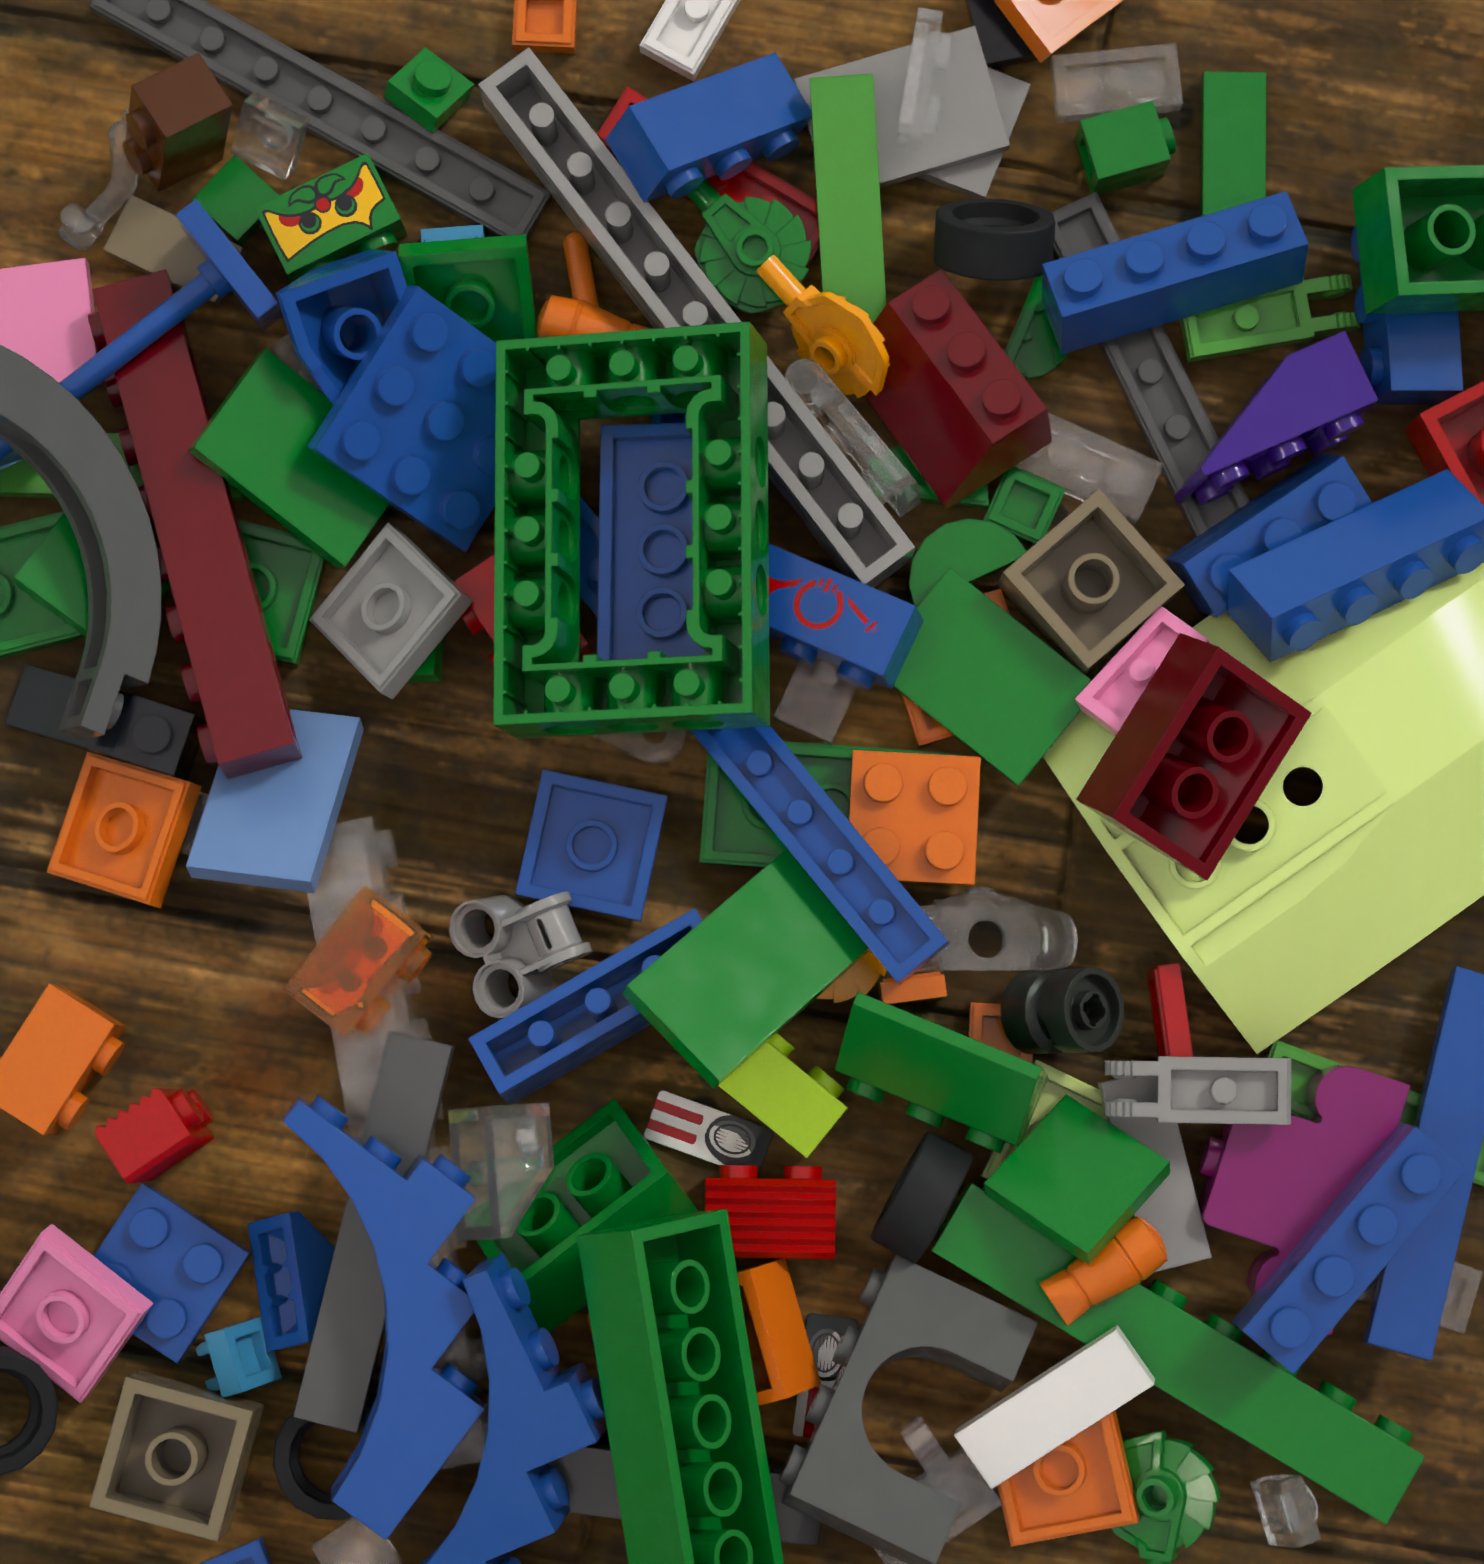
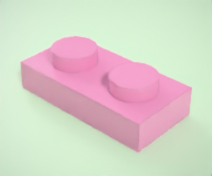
M1161 606L1075 700L1081 711L1116 736L1178 635L1182 633L1210 643L1209 640Z

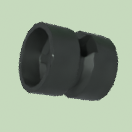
M1100 968L1022 972L1012 978L1004 990L1001 1001V1022L1005 1035L1014 1048L1025 1054L1102 1052L1114 1044L1120 1035L1124 1021V1001L1120 988L1112 976Z

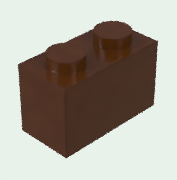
M199 53L135 83L131 87L129 113L126 114V138L122 143L123 150L133 170L139 176L147 174L158 192L223 160L233 105Z

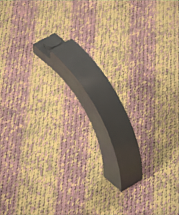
M0 345V439L13 448L32 466L60 503L77 540L86 574L88 626L85 648L58 731L80 740L102 736L106 730H110L115 725L122 711L124 696L119 693L120 688L125 690L148 684L157 652L161 623V577L158 552L150 519L137 484L121 454L102 426L80 401L52 376L23 356Z

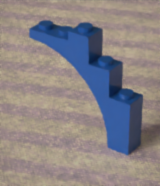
M319 1095L311 1104L298 1096L283 1115V1122L322 1157L353 1200L374 1246L384 1289L385 1348L377 1395L359 1443L331 1487V1497L335 1504L386 1541L484 1410L481 1399L474 1394L480 1386L477 1381L449 1361L442 1370L435 1365L474 1313L463 1283V1279L468 1274L445 1257L438 1266L430 1261L475 1202L476 1198L473 1193L465 1188L472 1177L442 1154H439L433 1163L419 1154L406 1173L402 1174L396 1169L402 1158L372 1135L363 1144L345 1131L343 1127L349 1121V1118Z
M501 1253L479 1263L463 1279L481 1329L489 1376L488 1433L477 1480L455 1527L443 1543L419 1564H522L515 1556L510 1557L508 1552L555 1533L570 1512L568 1506L570 1503V1493L567 1483L561 1472L555 1467L550 1468L548 1463L596 1443L607 1429L599 1379H591L584 1362L561 1372L559 1371L557 1366L559 1364V1353L555 1341L547 1329H539L528 1306L531 1301L528 1285L521 1272L515 1267L510 1268L504 1254Z

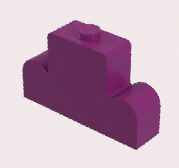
M1342 1065L1326 1067L1316 1072L1306 1086L1305 1100L1310 1112L1314 1114L1312 1120L1309 1121L1291 1115V1125L1223 1124L1219 1139L1212 1136L1208 1138L1198 1169V1173L1207 1176L1198 1202L1202 1221L1209 1226L1270 1246V1250L1264 1251L1257 1256L1248 1269L1247 1286L1251 1297L1262 1287L1398 1127L1411 1085L1356 1067Z

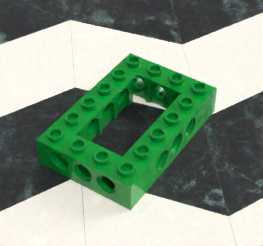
M750 321L496 341L494 726L517 739L770 726L767 343ZM686 413V429L692 435V480H686V494L692 499V545H686V558L693 564V610H686V625L690 637L704 649V655L667 657L661 651L647 652V658L604 661L594 654L583 655V662H579L580 420Z

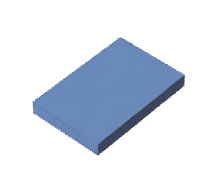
M290 709L303 758L231 779H227L218 766L186 864L191 878L315 893L364 728L360 717Z

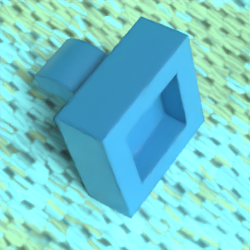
M261 1316L204 1334L206 1342L201 1343L196 1348L198 1356L210 1354L216 1377L205 1381V1384L209 1390H220L222 1398L242 1393L282 1378L275 1352L266 1351Z

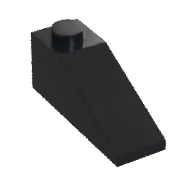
M25 665L5 722L6 725L101 756L188 781L200 746L197 726L207 724L195 714L119 691L124 696V703L115 725L110 730H106L102 736L80 740L58 731L76 678Z

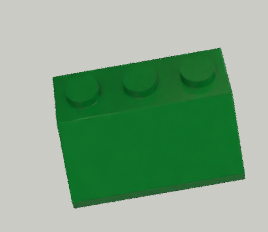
M857 992L835 1067L837 1072L849 1077L846 1090L881 1104L885 1093L909 1102L905 1111L906 1115L941 1129L945 1118L969 1127L964 1139L1001 1154L1005 1143L1018 1147L1023 1141L1048 1079V1075L1040 1066L860 992Z
M614 1098L470 1208L462 1218L487 1259L503 1253L510 1268L515 1267L521 1272L529 1288L531 1301L528 1306L540 1328H545L550 1333L587 1304L577 1243L578 1235L669 1214L697 1212L699 1210Z

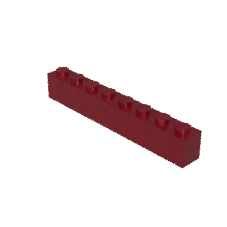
M166 269L92 289L98 312L88 314V321L98 351H101L176 292ZM183 319L104 382L113 408L122 406L124 408L128 427L118 430L121 446L128 466L139 465L144 485L138 487L150 523L155 525L159 544L156 547L161 584L170 582L175 604L165 606L168 624L175 643L186 642L191 664L181 666L184 685L191 703L201 701L207 724L197 726L201 749L207 764L217 762L227 779H231L303 757L229 483L221 475L211 470L187 451L211 417Z

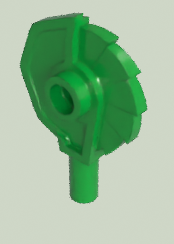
M704 179L695 190L687 194L702 212V220L705 223L694 249L699 268L726 303L743 313L756 315L784 306L785 303L756 273V270L775 254L795 278L802 283L809 273V269L806 266L810 258L811 240L806 241V234L800 217L798 215L793 217L791 212L774 198L772 203L755 197H744L745 202H735L726 193L721 196L708 180Z
M1165 1430L1154 1431L1123 1441L1141 1519L1138 1523L1114 1527L1112 1530L1118 1537L1139 1550V1558H1144L1145 1564H1172V1561L1178 1557L1180 1546L1184 1544L1187 1549L1202 1535L1205 1529L1210 1530L1212 1528L1216 1515V1502L1218 1503L1221 1500L1217 1483L1211 1474L1214 1470L1213 1466L1202 1455L1192 1450L1194 1444L1180 1439L1166 1438L1167 1433H1165Z

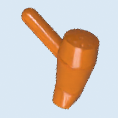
M579 232L568 234L563 241V248L572 298L551 295L546 300L537 317V338L651 329L635 323L631 324L630 321L599 307L588 242Z
M1136 1216L1123 1226L1090 1265L1076 1258L1068 1265L1067 1269H1063L1039 1282V1284L1066 1325L1069 1326L1089 1310L1090 1306L1098 1305L1140 1284L1142 1280H1146L1168 1261L1166 1246L1160 1233L1148 1221Z

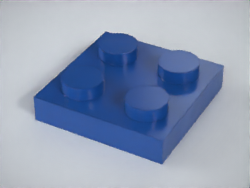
M543 769L515 895L541 900L569 891L572 902L568 907L642 922L668 796Z
M147 1182L141 1183L94 1257L154 1303L133 1335L174 1362L179 1363L182 1362L252 1255V1251Z

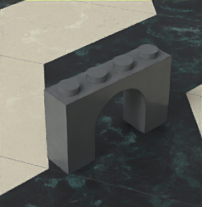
M895 1255L884 1271L873 1267L858 1299L859 1303L868 1307L859 1329L850 1325L846 1327L832 1358L833 1362L842 1366L832 1389L823 1384L818 1389L805 1421L814 1424L815 1428L805 1449L796 1444L793 1446L778 1481L788 1485L781 1502L782 1504L907 1564H936L962 1502L899 1473L878 1456L867 1438L862 1419V1403L867 1384L874 1372L886 1364L900 1359L922 1358L938 1362L1002 1392L1014 1381L1038 1322L905 1258Z

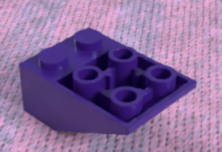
M1346 331L1287 355L1255 390L1216 443L1173 496L1177 505L1184 502L1190 495L1193 498L1197 497L1200 505L1213 502L1235 490L1233 484L1243 480L1251 472H1253L1257 481L1270 477L1291 465L1290 459L1305 452L1308 447L1313 456L1320 455L1347 441V434L1365 424L1361 416L1378 401V398Z

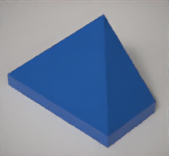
M299 1211L287 1212L249 1223L248 1230L266 1351H279L311 1343L335 1247Z

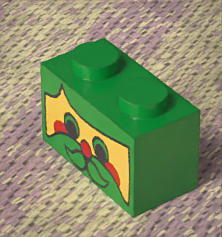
M368 153L254 208L291 283L312 269L368 249L394 251L399 245L397 241L407 236L402 220Z

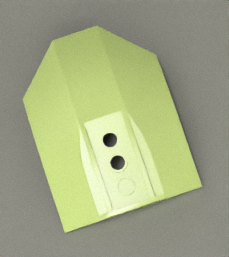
M1484 563L1469 573L1458 574L1427 589L1416 598L1405 599L1373 614L1366 621L1358 625L1345 627L1316 641L1305 650L1294 651L1271 663L1228 615V610L1217 618L1209 615L1192 627L1207 638L1210 644L1223 649L1312 713L1254 805L1260 808L1268 818L1269 828L1266 835L1260 841L1252 844L1242 843L1234 837L1208 880L1197 876L1122 831L1076 800L1115 738L1112 733L1083 711L1076 716L1043 757L1104 849L1162 930L1256 1054L1363 982L1484 896ZM1298 767H1307L1316 771L1323 784L1322 793L1318 800L1307 806L1293 804L1286 798L1283 791L1285 777L1290 771Z

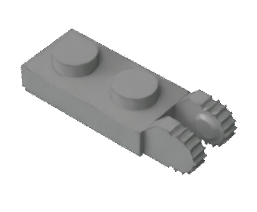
M1157 1056V1061H1105V1075H1111L1114 1079L1157 1076V1102H1137L1135 1099L1114 1098L1112 1101L1105 1102V1116L1157 1117V1122L1291 1125V1058Z

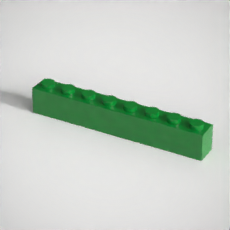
M966 1183L928 1248L1085 1344L1118 1325L1154 1376V1385L1385 1525L1388 1523L1425 1458V1455L1408 1446L1414 1436L1410 1431L1381 1414L1378 1415L1374 1424H1371L1351 1412L1358 1400L1324 1380L1316 1391L1295 1378L1299 1369L1292 1374L1265 1350L1260 1357L1240 1345L1239 1342L1244 1332L1213 1313H1210L1205 1323L1183 1311L1188 1298L1154 1279L1149 1289L1138 1284L1098 1305L1090 1306L1089 1310L1067 1326L1039 1282L1063 1269H1067L1068 1265L1077 1257L986 1196L984 1184L980 1189L972 1183Z

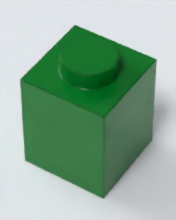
M1153 100L1082 119L1074 137L1090 194L1097 192L1098 195L1162 178L1170 163V155L1176 153L1175 138L1171 124L1167 117L1158 118Z

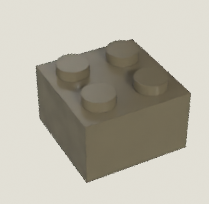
M1100 489L1003 571L997 583L998 587L1001 588L1053 649L1085 675L1139 629L1158 608L1164 607L1185 586L1180 578Z
M138 1371L125 1377L89 1507L208 1540L219 1541L230 1532L265 1404L232 1395L222 1398L221 1392L144 1371Z

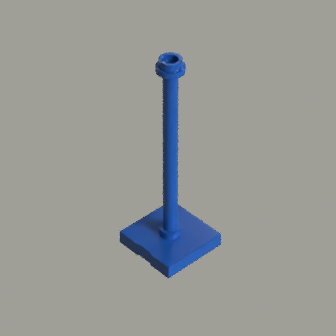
M197 199L175 215L186 235L206 259L197 267L200 274L59 382L78 400L82 399L216 294L222 299L232 292L263 332L283 317L277 300ZM0 439V461H2L14 449Z

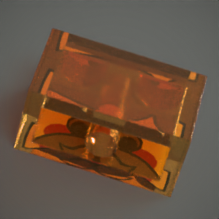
M364 884L283 990L344 1038L354 1039L359 1031L369 1036L391 1009L392 1005L385 998L400 978L409 984L431 958L432 952L425 948V946L432 939L433 935L375 890Z

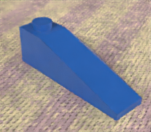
M374 249L362 251L312 269L276 292L295 354L332 405L336 402L408 288L396 251Z

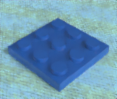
M409 285L307 447L453 548L466 552L495 506L496 343L419 286Z

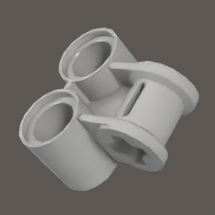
M569 891L546 897L525 907L513 896L503 894L463 902L454 910L449 923L451 941L456 949L465 956L472 958L483 957L485 965L479 968L474 977L472 989L476 1003L487 1015L495 1018H504L553 990L552 969L571 963L593 952L590 942H582L568 905L572 902ZM486 914L490 915L494 923L495 931L493 938L486 932L484 924ZM510 973L518 983L517 998L509 990L508 978Z

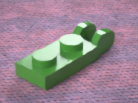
M1340 274L1304 280L1303 276L1302 283L1179 319L1187 363L1308 343L1313 338L1330 337L1343 331L1348 333L1360 328V323L1356 319L1355 312H1338L1328 316L1311 318L1308 300L1337 298L1353 290L1351 276Z

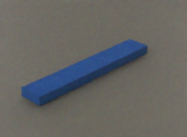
M1458 966L1451 969L1414 1126L1467 1171L1379 1273L1363 1339V1344L1423 1361L1432 1360L1484 1136V974Z

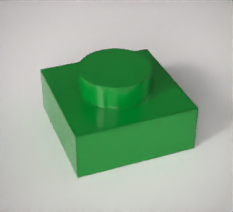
M425 47L388 80L383 97L433 134L470 99L474 83Z

